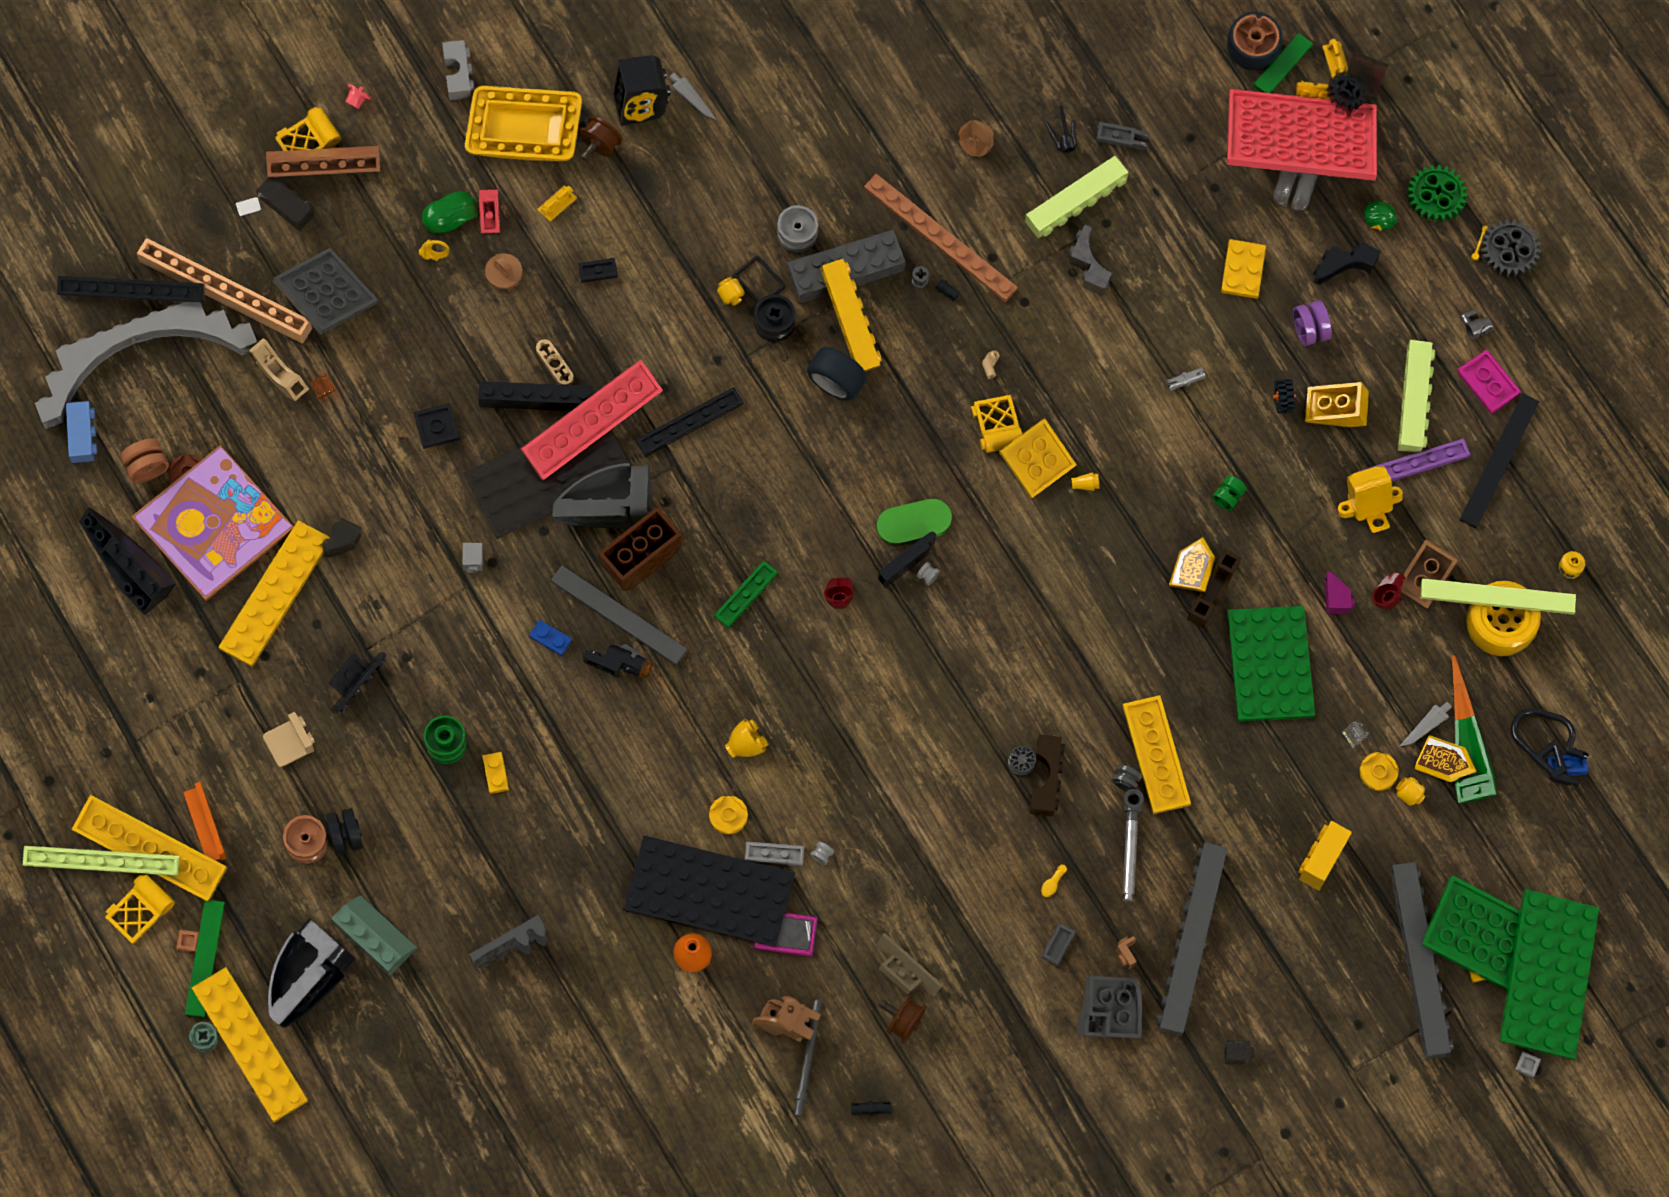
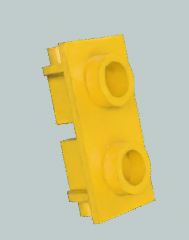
M1332 39L1329 41L1330 44L1323 46L1331 76L1334 78L1336 74L1340 76L1341 73L1347 76L1350 72L1341 43L1336 41V39Z
M1297 82L1296 96L1332 100V97H1327L1329 93L1326 90L1328 84L1317 83V86H1315L1311 82Z
M564 185L537 210L551 222L572 204L577 197L572 193L573 189L570 186L566 187Z

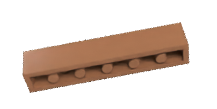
M378 146L266 152L268 177L380 171Z

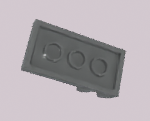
M539 915L470 953L469 956L474 969L480 968L481 970L486 968L492 960L496 958L497 960L502 959L508 954V951L515 947L523 954L530 955L531 946L529 941L536 940L538 944L545 946L547 943L545 926Z

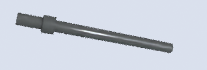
M814 1000L812 1010L820 1014L822 1001ZM813 1019L810 1021L809 1028L814 1032L811 1039H807L799 1089L795 1095L796 1106L794 1116L802 1117L804 1102L807 1101L808 1095L806 1090L818 1021Z

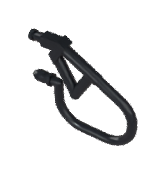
M1528 708L1520 711L1514 717L1511 724L1513 740L1550 775L1549 779L1553 783L1578 787L1580 780H1575L1570 775H1566L1567 769L1557 740H1553L1537 753L1520 738L1517 731L1520 720L1528 715H1539L1559 721L1569 731L1565 753L1572 755V757L1588 759L1589 754L1586 751L1578 750L1575 747L1573 749L1576 739V731L1573 724L1562 715L1538 708ZM1552 751L1558 766L1556 770L1543 759Z

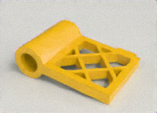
M317 107L310 109L307 117L291 128L287 129L285 127L277 132L278 136L275 137L283 151H288L287 149L308 150L309 140L319 143L320 146L315 149H326L335 146L341 140V136L324 110ZM304 125H307L309 128L307 136L298 134L299 129ZM287 136L294 137L291 146L284 145L281 140ZM297 138L306 139L304 148L295 147Z
M1011 395L976 401L974 406H971L973 417L978 418L983 437L980 439V446L986 453L999 451L1022 435ZM1008 401L1009 407L1006 411L997 407L1000 403ZM988 406L991 410L986 415L980 411L979 407ZM994 411L1003 415L999 421L990 417ZM1005 417L1013 420L1014 425L1006 426L1002 422ZM987 420L996 425L993 429L985 430L984 427Z
M148 875L138 876L133 882L135 884L133 889L117 905L113 903L105 911L107 913L105 917L133 945L175 904V901ZM133 896L139 900L138 908H128V901ZM125 911L124 922H116L112 918L117 912ZM128 911H138V922H128ZM142 911H151L154 914L149 921L142 922ZM128 925H138V933L133 938L128 934Z

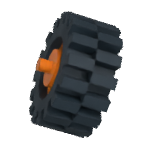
M1292 379L1276 380L1273 399H1275L1277 413H1294L1296 394L1294 393Z

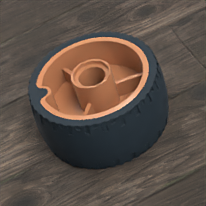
M1252 11L1242 14L1234 21L1228 33L1227 50L1229 56L1238 66L1247 70H1261L1270 66L1278 57L1282 48V29L1279 23L1266 13Z

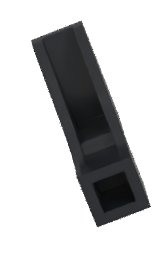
M1362 241L1358 247L1354 246L1351 254L1333 245L1330 251H1325L1321 259L1323 260L1322 265H1317L1315 268L1313 282L1320 285L1348 269H1360L1370 274L1379 259L1381 251Z

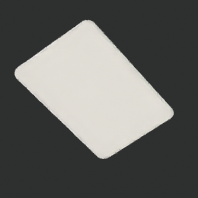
M257 197L236 203L239 216L261 210Z

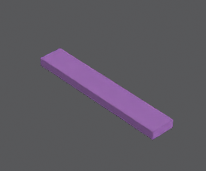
M1463 438L1377 466H1384L1391 477V481H1396L1469 458L1471 455Z

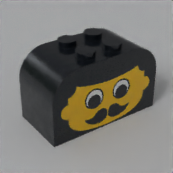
M641 56L618 60L613 97L620 126L655 120L664 115L666 105L669 104L668 96L671 95L670 86L666 85V70L662 68L660 58L656 56Z

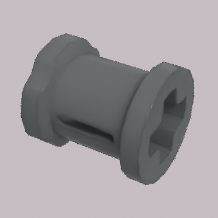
M923 266L916 267L912 273V284L918 289L925 288L928 284L929 271Z

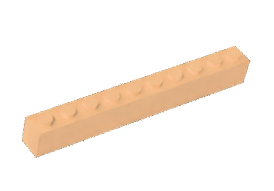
M147 238L137 252L140 263L178 282L204 283V295L302 344L312 330L311 324L305 317Z

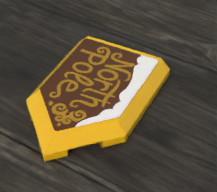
M1203 537L1179 552L1169 583L1170 587L1205 592L1216 558Z
M1431 735L1428 736L1415 765V770L1450 783L1468 774L1476 773L1466 748Z

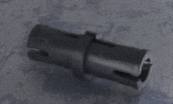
M869 1100V1102L851 1103L852 1116L892 1114L891 1101L873 1102V1100Z

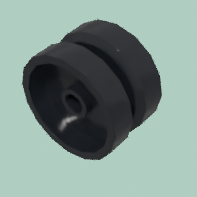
M777 294L765 296L758 301L754 313V327L757 334L769 342H780L787 339L795 328V308L793 303L788 298Z
M352 807L342 810L344 821L340 823L336 812L325 814L336 856L346 854L347 846L345 841L349 840L353 851L363 849L358 819H355Z

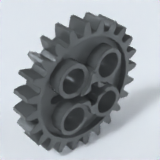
M1506 219L1504 224L1499 220L1497 226L1492 224L1491 229H1487L1486 235H1483V241L1480 245L1483 248L1480 253L1485 254L1483 260H1489L1486 265L1487 267L1494 266L1493 272L1498 269L1499 275L1506 272V277L1512 273L1514 278H1516L1518 272L1523 276L1525 271L1529 273L1531 267L1534 268L1537 264L1536 262L1539 261L1540 257L1538 255L1542 251L1538 249L1541 246V243L1537 242L1539 236H1533L1535 230H1528L1530 225L1523 227V221L1518 225L1515 219L1512 223H1509V220ZM1512 235L1518 236L1519 239H1514ZM1495 241L1501 242L1502 245H1497ZM1519 251H1524L1527 255H1522ZM1502 257H1507L1510 261L1507 262Z

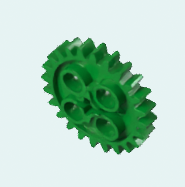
M1431 165L1430 170L1426 167L1423 168V172L1418 170L1417 176H1412V181L1408 185L1410 188L1407 190V193L1410 194L1407 200L1412 201L1410 207H1416L1414 213L1420 211V218L1426 215V221L1433 218L1434 223H1436L1437 218H1440V221L1443 223L1445 217L1449 221H1451L1452 215L1457 217L1458 212H1462V206H1465L1467 202L1465 199L1468 196L1465 193L1467 187H1462L1465 181H1459L1461 175L1454 176L1455 170L1448 172V166L1442 170L1441 165H1438L1437 169ZM1427 181H1433L1435 184L1431 185ZM1445 187H1450L1453 191H1448ZM1423 196L1428 197L1429 200L1426 201V200L1422 199V197H1423ZM1439 203H1445L1447 207H1442Z

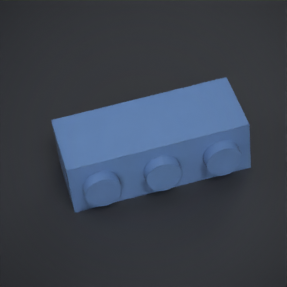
M89 401L66 403L68 450L71 463L95 461L94 454H97V444L93 442V437H96V426L92 424V419H95L94 407L91 408Z

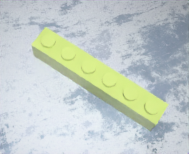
M1116 156L1112 157L1027 213L1025 223L1037 238L1049 235L1053 228L1064 225L1068 218L1076 217L1085 207L1093 206L1100 197L1108 196L1115 187L1123 186L1127 182V169Z
M1410 340L1407 346L1398 451L1418 453L1423 448H1426L1427 436H1424V432L1428 429L1429 419H1426V413H1429L1430 402L1427 399L1428 395H1431L1432 390L1429 378L1433 376V367L1430 366L1431 361H1434L1435 357L1432 342Z

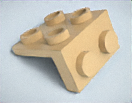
M295 712L288 715L290 721L263 735L278 767H284L314 752L312 744L315 741L310 732L306 734L303 728L306 724L302 716L297 717Z

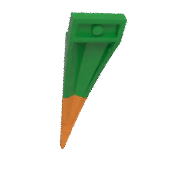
M1453 655L1455 744L1466 748L1476 770V773L1468 774L1455 781L1458 803L1464 804L1498 794L1494 779L1495 775L1457 658Z

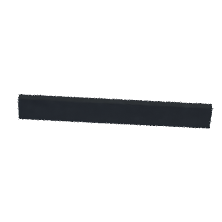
M58 276L57 295L204 303L205 294L204 283Z
M1522 393L1459 521L1475 529L1477 528L1539 404L1538 400Z

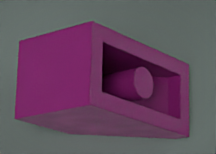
M1327 572L1325 575L1326 614H1349L1355 605L1354 596H1351V589L1332 572Z

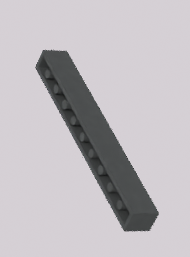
M1204 842L1203 848L1199 847L1196 858L1200 860L1198 866H1194L1192 873L1195 881L1194 884H1190L1187 894L1191 898L1189 903H1185L1183 914H1186L1185 921L1181 920L1179 932L1182 935L1180 940H1176L1174 948L1178 952L1176 958L1172 957L1170 969L1173 970L1172 977L1168 976L1165 988L1169 989L1167 995H1163L1161 1006L1164 1007L1163 1014L1159 1013L1156 1023V1025L1160 1026L1158 1032L1182 1037L1225 861L1226 847Z
M1416 862L1392 865L1390 875L1424 1059L1448 1057L1453 1050L1452 1039L1448 1038L1447 1033L1450 1028L1448 1020H1445L1444 1012H1446L1445 1001H1441L1442 984L1437 979L1439 968L1437 962H1434L1433 955L1435 953L1421 946L1429 926L1426 921L1428 909L1426 905H1423L1422 900L1424 898V889L1419 884L1421 872L1419 868H1416Z

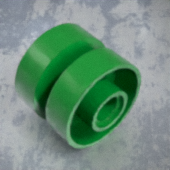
M439 716L427 724L424 731V741L427 752L434 761L440 764H452L463 757L467 748L464 728L456 718Z

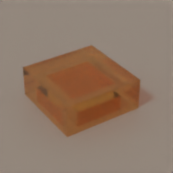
M327 374L309 382L318 400L336 392Z

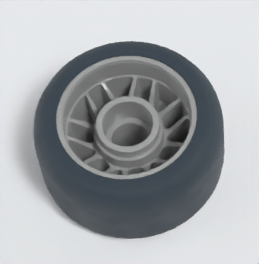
M831 347L821 348L807 368V374L816 386L827 394L844 401L854 399L866 381V372L858 362L847 354Z

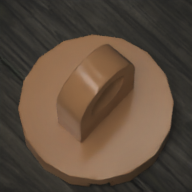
M973 120L960 128L959 142L963 150L969 155L982 157L993 147V130L988 125Z
M497 254L490 258L486 264V279L496 289H512L518 285L522 278L521 263L511 254Z

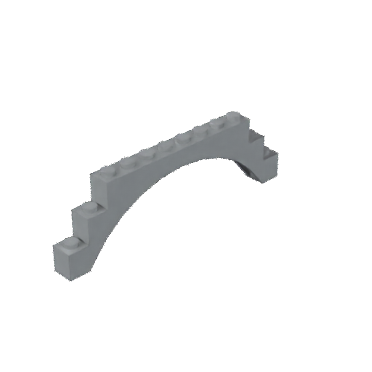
M183 302L178 305H170L162 311H153L146 317L135 318L127 324L116 325L111 330L97 332L95 336L81 338L76 343L62 345L55 351L63 370H56L45 376L52 397H43L35 403L43 426L47 429L63 423L66 415V403L71 402V399L85 378L100 363L130 345L159 337H195L221 344L242 356L250 353L249 350L258 343L250 323H241L231 329L224 310L213 311L206 316L200 302Z

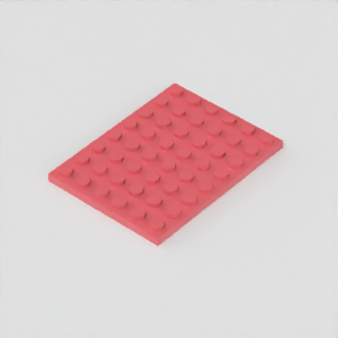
M1230 89L1227 165L1376 181V105L1363 103L1357 110L1354 108L1352 111H1349L1346 108L1343 111L1342 106L1336 108L1337 103H1331V100Z

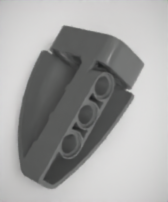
M629 463L608 466L584 476L565 490L554 502L552 516L554 521L586 527L629 529L652 511L650 466H630Z

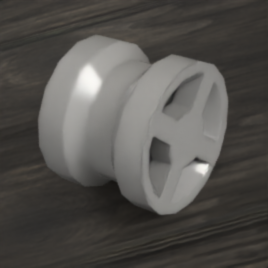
M926 562L916 577L925 580V583L930 586L939 575L940 570L931 567V563Z
M818 841L816 849L811 852L810 857L822 865H827L828 858L833 855L834 850L827 844Z

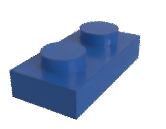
M541 620L537 622L529 634V638L561 657L572 642L571 638Z
M1562 755L1567 769L1566 775H1587L1588 766L1586 759L1572 757V755ZM1547 756L1546 762L1553 769H1558L1555 756Z

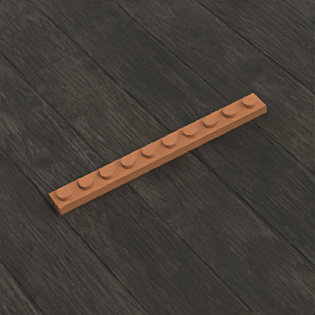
M875 174L864 186L865 191L1003 302H1006L1017 291L1018 287L879 175Z

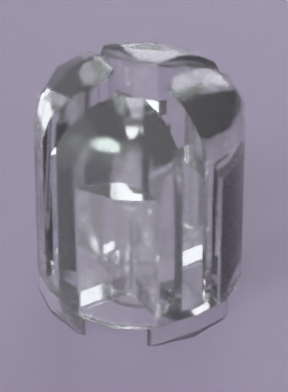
M1281 171L1273 194L1274 201L1280 207L1286 209L1295 179L1299 177L1290 211H1303L1308 207L1318 174Z

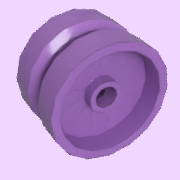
M1321 300L1310 302L1308 307L1300 305L1293 308L1295 329L1303 346L1315 344L1316 339L1319 342L1331 339L1332 329L1329 315Z

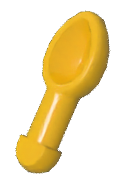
M1059 865L1052 878L1043 883L1041 887L1043 897H1050L1056 892L1058 881L1067 872L1065 865Z

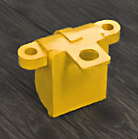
M1375 466L1348 476V501L1338 505L1339 516L1342 518L1354 516L1358 521L1366 519L1372 533L1389 529L1390 525L1385 513L1392 511L1393 504L1399 503L1403 499V491L1399 487H1392L1391 477L1384 466ZM1381 519L1384 524L1376 527L1373 525V521Z

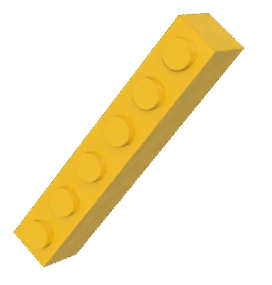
M844 259L822 265L820 270L851 358L858 362L865 372L879 367L882 358L879 351H876L873 345L876 344L873 333H869V321L866 315L863 316L861 310L863 304L860 297L857 298L855 291H857L855 281L850 279L849 273H851L848 262L845 263Z

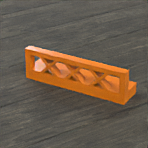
M201 782L195 783L196 788L183 793L204 855L219 862L227 858Z

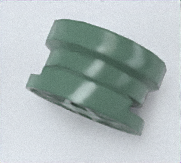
M208 1022L195 1024L189 1033L192 1046L199 1052H209L218 1044V1033L214 1026Z

